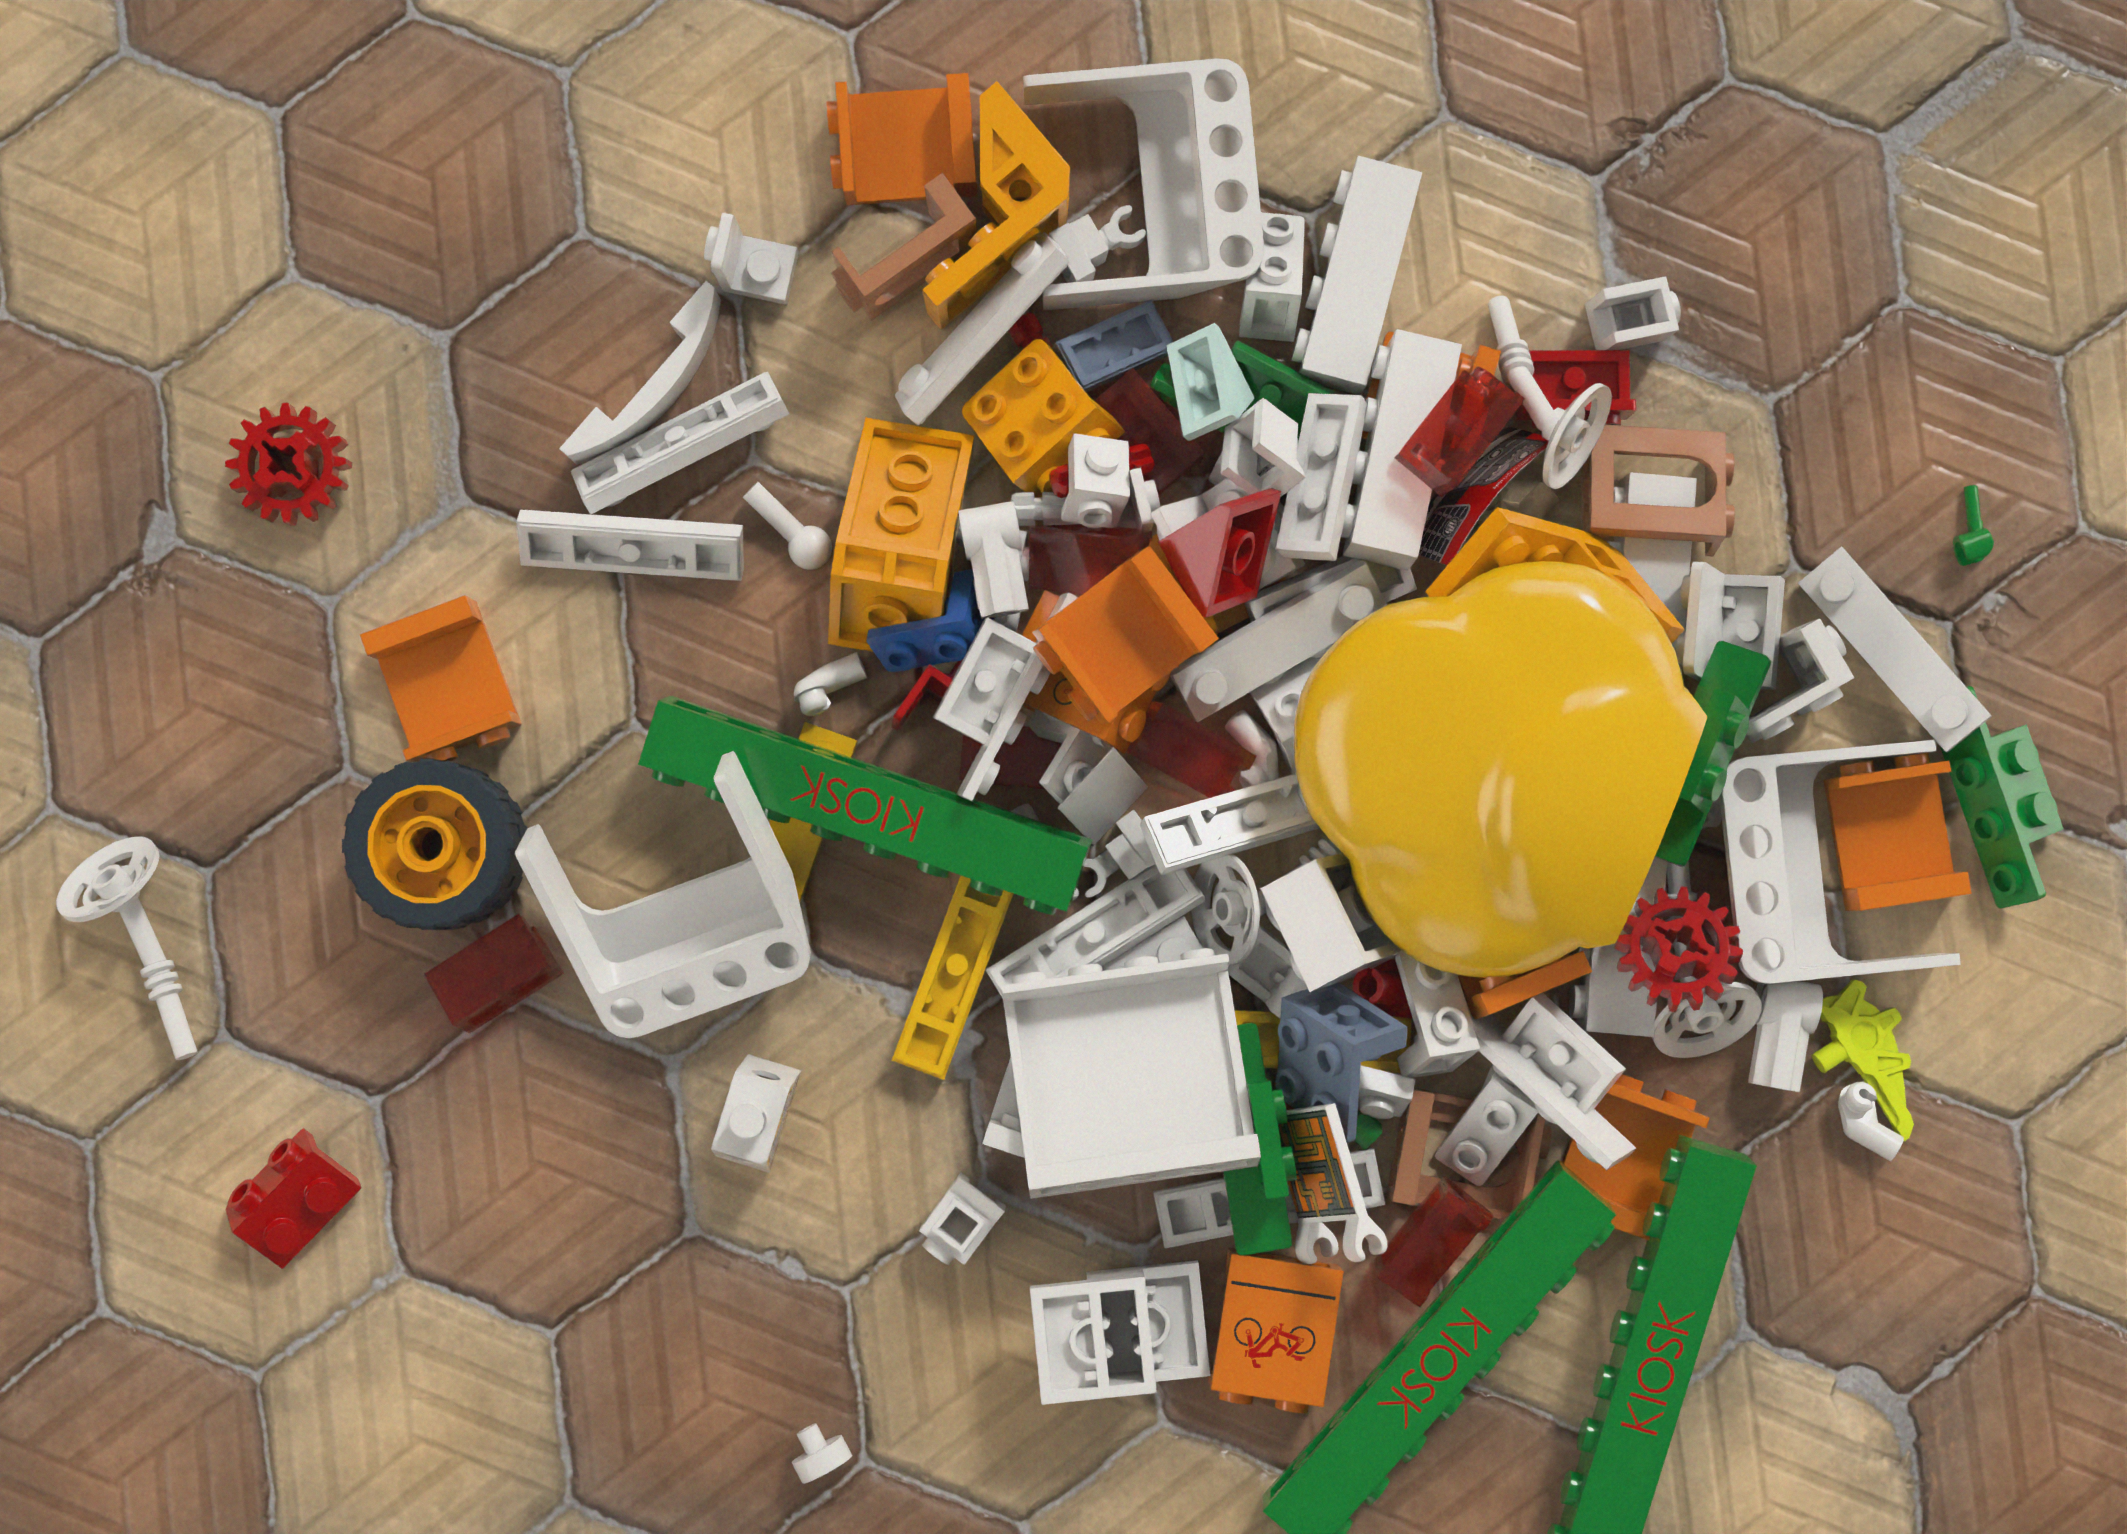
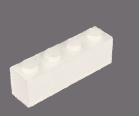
M1357 156L1352 172L1341 171L1333 203L1343 205L1338 225L1327 223L1319 255L1329 258L1324 278L1313 276L1305 308L1315 310L1310 331L1299 329L1291 361L1301 363L1299 373L1333 389L1361 395L1367 386L1422 172L1362 156Z
M1396 329L1387 346H1378L1372 365L1371 378L1379 379L1376 399L1368 397L1366 400L1367 409L1363 431L1368 432L1365 451H1358L1352 484H1356L1357 488L1353 505L1348 504L1341 534V537L1346 538L1342 556L1406 571L1418 558L1462 344Z

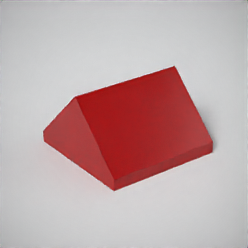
M1270 488L1222 503L1158 541L1182 589L1203 617L1212 616L1257 598L1281 491Z

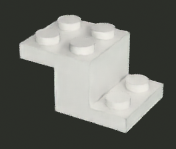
M1198 1260L1086 1272L1087 1280L1030 1286L1042 1405L1157 1393L1156 1382L1210 1376Z

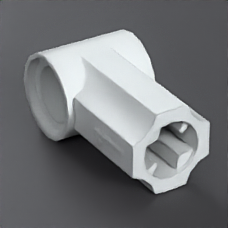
M1014 501L958 510L966 559L971 560L975 580L973 582L981 619L987 617L998 618L1029 611L1019 551L1023 550Z
M1802 981L1773 984L1758 983L1756 992L1761 1000L1762 1010L1756 1022L1757 1031L1748 1083L1800 1092L1809 1034L1815 1032L1822 1012V987L1819 984Z

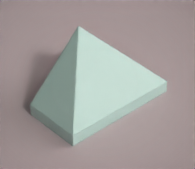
M1215 323L1166 345L1183 437L1188 441L1237 420L1255 399L1221 329Z

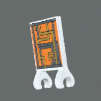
M1335 1103L1286 1110L1287 1123L1278 1125L1281 1147L1291 1146L1296 1168L1297 1180L1288 1181L1287 1185L1299 1223L1295 1241V1252L1298 1260L1303 1264H1314L1317 1262V1257L1313 1251L1316 1240L1320 1244L1322 1256H1335L1339 1250L1337 1239L1322 1222L1346 1220L1343 1236V1251L1346 1258L1353 1262L1365 1260V1254L1362 1250L1364 1237L1369 1243L1371 1254H1383L1388 1247L1387 1239L1383 1231L1367 1214Z

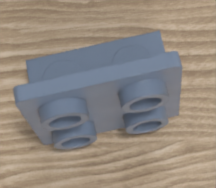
M1341 983L1311 992L1306 989L1281 998V1017L1278 1027L1279 1054L1278 1073L1275 1079L1277 1090L1282 1089L1284 1101L1294 1109L1335 1103L1346 1142H1352L1356 1139L1361 1062L1373 1061L1380 1058L1381 1055L1405 1048L1407 1026Z

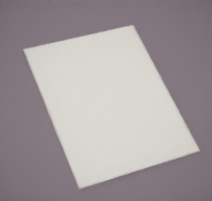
M1113 747L1060 804L1058 809L1085 837L1092 839V844L1095 845L1148 786Z

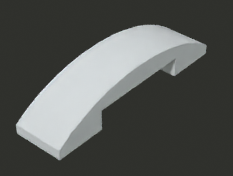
M705 281L670 321L676 334L683 341L619 415L612 421L600 409L595 407L559 448L576 465L588 462L639 436L654 424L686 389L707 353L719 316L721 299L710 283Z

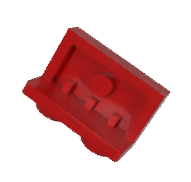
M1529 350L1534 366L1532 376L1553 410L1558 407L1566 410L1585 390L1594 384L1601 383L1609 387L1612 394L1611 407L1605 424L1621 425V420H1627L1636 412V399H1630V350ZM1516 394V420H1532ZM1591 402L1585 407L1584 420L1588 419ZM1532 420V428L1538 429Z
M303 1128L292 1139L287 1138L274 1148L269 1156L267 1165L252 1180H244L234 1189L226 1207L231 1232L283 1269L362 1187L359 1179L320 1150L315 1143L313 1135Z

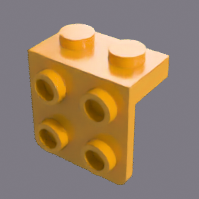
M1041 339L1033 340L975 393L962 408L963 417L1010 480L1024 492H1034V498L1042 497V492H1053L1049 481V473L1058 466L1068 464V446L1074 433L1115 440L1125 433L1116 419L1088 396L1052 348Z

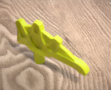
M1852 979L1837 995L1823 998L1820 1018L1828 1024L1830 1029L1829 1036L1832 1042L1813 1053L1811 1057L1816 1067L1822 1073H1826L1843 1061L1850 1063L1857 1073L1861 1075L1865 1083L1874 1088L1877 1094L1876 1101L1892 1125V1129L1897 1134L1903 1136L1904 1141L1910 1138L1914 1123L1910 1112L1906 1108L1903 1070L1910 1068L1911 1059L1909 1054L1899 1053L1892 1029L1902 1018L1896 1008L1879 1011L1875 1006L1865 1001L1863 998L1867 986L1861 981Z

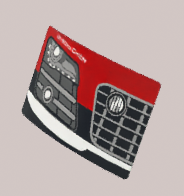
M1509 426L1491 437L1472 453L1464 465L1447 479L1429 503L1419 555L1448 565L1459 552L1479 517L1497 494L1522 468L1546 450L1549 441L1542 438V435Z

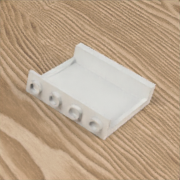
M1195 949L1182 953L1180 955L1181 960L1158 963V958L1153 956L1138 957L1124 962L1125 968L1102 971V966L1098 964L1081 965L1069 969V976L1046 979L1045 973L1032 972L1014 976L1012 984L1001 985L1030 1199L1258 1166L1261 1155L1258 1136L1254 1134L1228 973V953L1215 955L1213 949Z

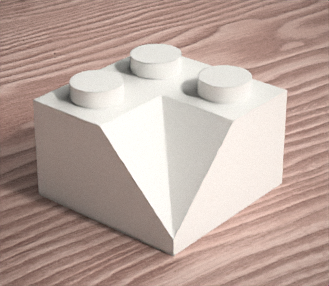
M1343 853L1314 859L1260 888L1266 900L1267 916L1273 926L1281 931L1291 952V966L1298 978L1306 983L1309 992L1354 978L1359 971L1365 968H1370L1371 970L1394 958L1401 951L1380 930L1363 906L1356 891L1349 859Z

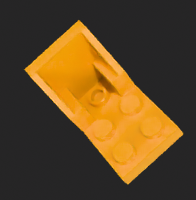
M997 81L980 95V188L982 191L983 212L992 222L981 228L970 239L968 245L971 249L955 263L951 258H947L932 269L925 278L928 285L922 289L927 314L941 330L1000 281L1011 269L1014 255L1025 243L1031 240L1036 241L1044 232L1049 236L1050 232L1067 224L1070 166Z
M865 417L835 542L830 578L828 644L873 652L866 642L870 629L945 616L944 605L948 597L955 537L959 520L958 510H961L975 435Z
M1499 507L1494 509L1425 591L1429 597L1450 596L1477 576L1492 569L1511 564L1536 561L1580 564L1602 572L1637 596L1663 626L1671 644L1685 630L1625 556L1601 537L1586 531Z

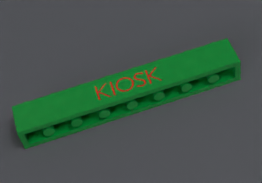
M674 696L665 697L657 702L638 765L652 769L651 777L657 781L677 787H683L685 781L705 787L704 795L706 797L724 803L714 782V775L722 755L734 751L767 819L789 823L792 817L812 824L810 832L822 838L842 841L845 835L865 842L863 850L872 855L894 860L896 855L900 854L918 861L916 868L927 874L948 878L950 872L970 878V887L993 896H1002L1003 890L1020 895L1025 897L1023 905L1041 913L1054 915L1056 909L1067 912L1072 903L1093 841L1090 838L975 799L972 801L966 800L955 792Z
M1679 1135L1675 1149H1667L1660 1168V1181L1665 1182L1659 1203L1651 1202L1643 1224V1234L1650 1236V1240L1646 1242L1642 1257L1635 1256L1630 1264L1626 1280V1287L1631 1290L1626 1310L1619 1309L1614 1316L1610 1330V1342L1615 1344L1609 1364L1602 1363L1597 1371L1593 1387V1395L1598 1397L1592 1418L1585 1417L1581 1423L1577 1437V1450L1582 1452L1576 1471L1568 1470L1563 1480L1560 1502L1565 1504L1560 1523H1552L1547 1534H1642L1757 1167L1746 1154Z
M1557 1160L1263 1494V1512L1288 1534H1347L1353 1523L1349 1517L1362 1502L1369 1506L1381 1496L1390 1482L1386 1475L1400 1460L1406 1464L1419 1453L1427 1440L1423 1433L1437 1418L1445 1421L1457 1410L1464 1399V1394L1460 1391L1474 1376L1482 1379L1494 1368L1502 1354L1498 1348L1512 1333L1519 1337L1532 1325L1539 1314L1536 1305L1549 1291H1552L1554 1294L1559 1293L1570 1282L1577 1270L1573 1263L1587 1248L1595 1251L1608 1239L1615 1227L1611 1220L1616 1216L1611 1204L1561 1161Z

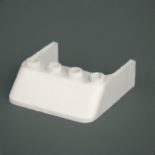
M1216 58L1023 76L1025 105L1107 98L1116 99L1126 104L1133 112L1137 129L1149 269L1146 276L1050 284L1042 293L1043 310L1179 299L1248 279L1258 271L1263 261L1264 241L1248 80L1245 72L1238 64L1229 59Z
M1936 740L1740 758L1729 763L1726 783L1719 797L1733 926H1739L1741 931L1737 940H1735V945L1743 949L1739 967L1749 979L1757 983L1773 984L1961 965L1959 953H1932L1851 961L1837 954L1831 946L1828 936L1813 799V783L1818 772L1826 765L1835 762L1937 751Z
M734 751L722 755L714 775V782L751 856L745 861L620 907L601 911L591 909L576 896L539 824L527 828L515 851L516 858L596 1013L606 1029L616 1036L624 1038L640 1037L771 990L800 978L809 966L811 950L792 870Z

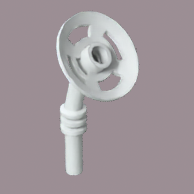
M1496 296L1488 302V308L1499 345L1496 350L1501 351L1498 361L1501 377L1506 383L1511 384L1536 427L1542 431V438L1549 441L1544 456L1543 481L1550 488L1558 489L1576 475L1595 447L1609 415L1612 400L1611 390L1601 383L1594 384L1580 394L1566 410L1559 407L1553 410L1532 376L1534 366L1528 344L1519 337L1510 301L1506 296ZM1591 402V409L1586 422L1584 421L1585 407Z
M146 837L125 838L107 845L83 861L69 875L60 888L56 907L66 920L72 922L90 921L112 911L120 912L144 965V968L140 970L141 977L148 978L144 982L145 989H152L148 994L149 1001H156L175 1060L186 1059L196 1055L198 1051L178 995L183 988L181 984L174 983L179 978L177 972L170 971L175 967L173 960H166L138 898L140 890L156 870L159 862V850ZM132 857L129 865L120 867L119 865L114 864L123 859ZM86 887L87 889L82 899L84 906L77 908L78 899Z
M1321 838L1318 841L1319 848L1317 849L1312 846L1308 850L1310 856L1302 855L1299 858L1301 864L1288 873L1314 859L1342 852L1329 839ZM1231 854L1200 865L1194 882L1204 895L1206 901L1192 909L1191 912L1195 933L1202 948L1213 949L1215 955L1228 953L1229 965H1236L1248 957L1255 945L1260 916L1266 913V900L1261 890L1257 892L1254 880L1245 864L1238 857ZM1232 868L1242 876L1246 885L1242 881L1236 880ZM1218 877L1220 880L1214 890L1211 909V892L1215 879ZM1222 926L1228 935L1234 936L1232 949L1223 944L1215 929Z
M1689 860L1683 867L1667 862V894L1669 899H1676L1680 887L1684 886L1688 889L1689 900H1697V893L1691 892ZM1670 916V918H1669V919H1666L1665 922L1671 921V920H1674V919H1678V918H1682V917H1681V916ZM1676 942L1674 946L1675 955L1680 957L1687 946ZM1689 976L1680 979V983L1692 982L1697 979ZM1720 982L1724 989L1721 998L1715 1001L1704 993L1703 1004L1700 1010L1694 1011L1687 999L1680 1001L1676 1012H1670L1667 1005L1657 1016L1653 1024L1654 1037L1652 1038L1656 1047L1662 1053L1677 1058L1699 1057L1728 1047L1748 1033L1758 1021L1762 1010V1003L1757 992L1752 987L1743 983L1733 982L1732 984ZM1735 1000H1743L1740 1011L1730 1021L1729 1018L1736 1009ZM1724 1003L1723 1007L1720 1009L1718 1004ZM1669 1017L1670 1023L1665 1027L1666 1021ZM1684 1030L1694 1031L1695 1033H1708L1693 1038H1679Z

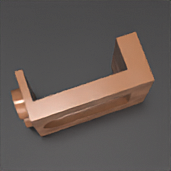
M943 173L924 186L929 215L935 223L862 275L857 273L839 246L832 250L837 269L831 272L837 283L835 286L854 313L863 308L872 321L926 283V276L939 263L947 258H951L955 262L971 249L968 242L977 233L976 218Z
M1605 424L1595 447L1581 467V530L1597 535L1606 542L1609 536L1705 542V556L1713 557L1724 539L1732 536L1735 522L1734 505L1726 504V486H1730L1732 483L1735 466L1733 453H1726V432ZM1614 454L1681 458L1700 462L1705 466V504L1698 507H1675L1614 503Z
M1414 1088L1412 1100L1399 1119L1386 1197L1392 1202L1413 1206H1415V1203L1505 1220L1538 1182L1535 1181L1538 1158L1546 1159L1552 1136L1551 1126L1545 1125L1546 1119L1537 1113L1514 1143L1518 1151L1519 1164L1514 1176L1502 1185L1493 1187L1477 1186L1475 1184L1421 1174L1430 1119L1456 1124L1474 1099Z

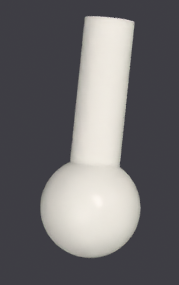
M759 482L754 484L743 498L789 542L788 552L792 561L797 566L807 570L820 568L827 563L832 553V543L828 534L816 526H803Z

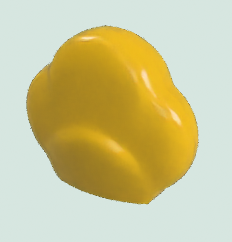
M1555 561L1524 562L1498 567L1483 573L1463 585L1450 596L1422 597L1388 604L1349 628L1320 658L1301 691L1294 721L1295 768L1302 797L1309 814L1328 839L1349 859L1356 891L1363 906L1375 924L1396 946L1422 964L1443 972L1468 977H1505L1522 974L1550 964L1578 947L1590 949L1616 943L1670 821L1700 741L1707 715L1689 690L1683 686V678L1677 656L1663 626L1637 596L1602 572L1580 564Z

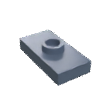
M1152 300L1055 342L1052 350L1087 393L1167 357L1166 345L1172 343L1173 340Z

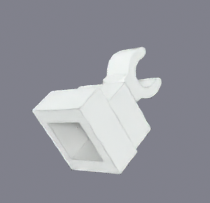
M1130 205L1118 208L1113 213L1110 222L1099 231L1089 214L1049 233V237L1060 246L1070 260V264L1061 272L1067 283L1093 281L1096 272L1095 267L1106 261L1110 249L1114 250L1118 247L1131 249L1143 242L1146 235L1144 229L1132 235H1126L1119 229L1118 224L1131 215L1132 207Z
M1132 810L1116 822L1123 833L1105 845L1107 850L1095 859H1086L1084 867L1093 868L1098 875L1096 885L1086 891V897H1093L1099 894L1105 887L1107 877L1119 868L1122 869L1130 880L1147 867L1150 868L1155 864L1140 828L1142 819L1135 810Z

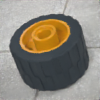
M420 759L419 762H404L395 765L394 769L386 773L382 772L372 779V783L365 790H361L354 800L356 803L351 813H348L344 824L346 826L345 836L342 839V853H344L346 861L344 867L348 879L352 880L356 888L355 892L362 901H366L373 908V912L382 918L395 921V924L399 926L421 928V930L465 928L468 924L480 923L489 918L490 914L497 909H501L510 900L509 897L513 891L518 889L523 879V870L516 858L515 851L527 830V826L524 825L521 816L523 813L518 803L512 800L508 794L509 791L500 782L493 781L489 778L488 774L450 761ZM439 833L443 840V849L435 858L431 852V842Z

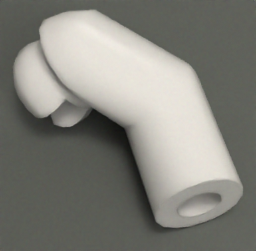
M856 652L827 663L795 685L794 701L800 702V709L803 714L816 716L825 712L830 706V701L826 694L868 678L859 654Z
M1240 710L1230 718L1225 726V730L1248 753L1249 766L1241 770L1240 784L1243 788L1278 779L1279 766L1275 740L1245 710Z
M1855 1082L1846 1086L1841 1091L1838 1100L1845 1135L1891 1161L1898 1153L1904 1137L1878 1123L1874 1102L1877 1099V1094L1871 1085L1865 1082Z

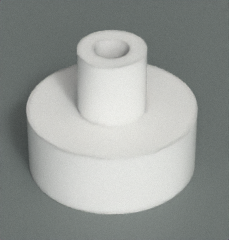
M816 1423L796 1434L805 1452L794 1459L792 1465L802 1484L829 1473L852 1457L842 1435H837L825 1441Z

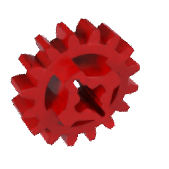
M282 403L280 416H275L272 411L262 407L259 409L262 422L257 426L245 419L241 422L243 429L248 434L244 440L230 438L229 444L239 451L238 458L225 461V467L238 472L240 476L234 479L229 486L237 493L248 492L241 504L251 511L262 506L260 517L266 521L273 523L281 512L283 523L289 526H296L298 513H302L307 519L315 522L318 520L316 507L319 504H323L331 509L337 506L335 500L330 495L333 489L347 491L349 487L347 483L338 478L339 471L352 468L351 461L338 456V452L348 446L347 440L341 436L330 437L336 425L326 417L316 423L317 412L308 406L301 410L298 417L295 407L289 403ZM284 430H302L301 433L296 431L290 438H276L274 434ZM276 450L292 457V462L297 466L296 470L302 475V479L292 473L285 472L286 467L282 463L283 460L276 454ZM259 451V470L255 473V460ZM323 456V471L319 478L318 460ZM288 491H302L305 494L292 500L275 499L277 496L282 498Z
M1681 886L1676 899H1669L1666 891L1663 888H1659L1654 896V905H1651L1641 897L1636 900L1634 911L1637 917L1633 915L1628 916L1622 929L1627 934L1619 935L1614 949L1628 953L1619 959L1617 964L1618 972L1632 971L1634 973L1628 985V989L1631 992L1639 990L1643 986L1649 990L1646 1004L1654 1005L1661 996L1668 998L1669 1011L1676 1012L1680 1001L1687 999L1689 1005L1696 1011L1700 1010L1703 1004L1704 993L1717 1001L1724 992L1720 981L1727 984L1733 983L1738 971L1730 964L1740 962L1743 949L1730 944L1737 940L1741 931L1739 926L1724 927L1723 922L1729 912L1726 906L1718 908L1714 912L1707 908L1710 894L1705 892L1699 897L1697 902L1689 900L1687 887ZM1669 916L1682 917L1667 922L1661 920V918ZM1702 927L1712 937L1715 947L1706 942ZM1676 942L1687 946L1680 957L1670 953L1671 948L1675 946ZM1641 951L1651 956L1655 967L1654 972L1646 964ZM1692 976L1695 979H1697L1695 981L1686 983L1674 982L1675 980Z

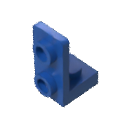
M973 569L954 572L950 597H947L945 600V616L875 628L868 631L866 642L887 671H906L925 667L929 664L936 665L964 659L984 619H981L980 609H978Z

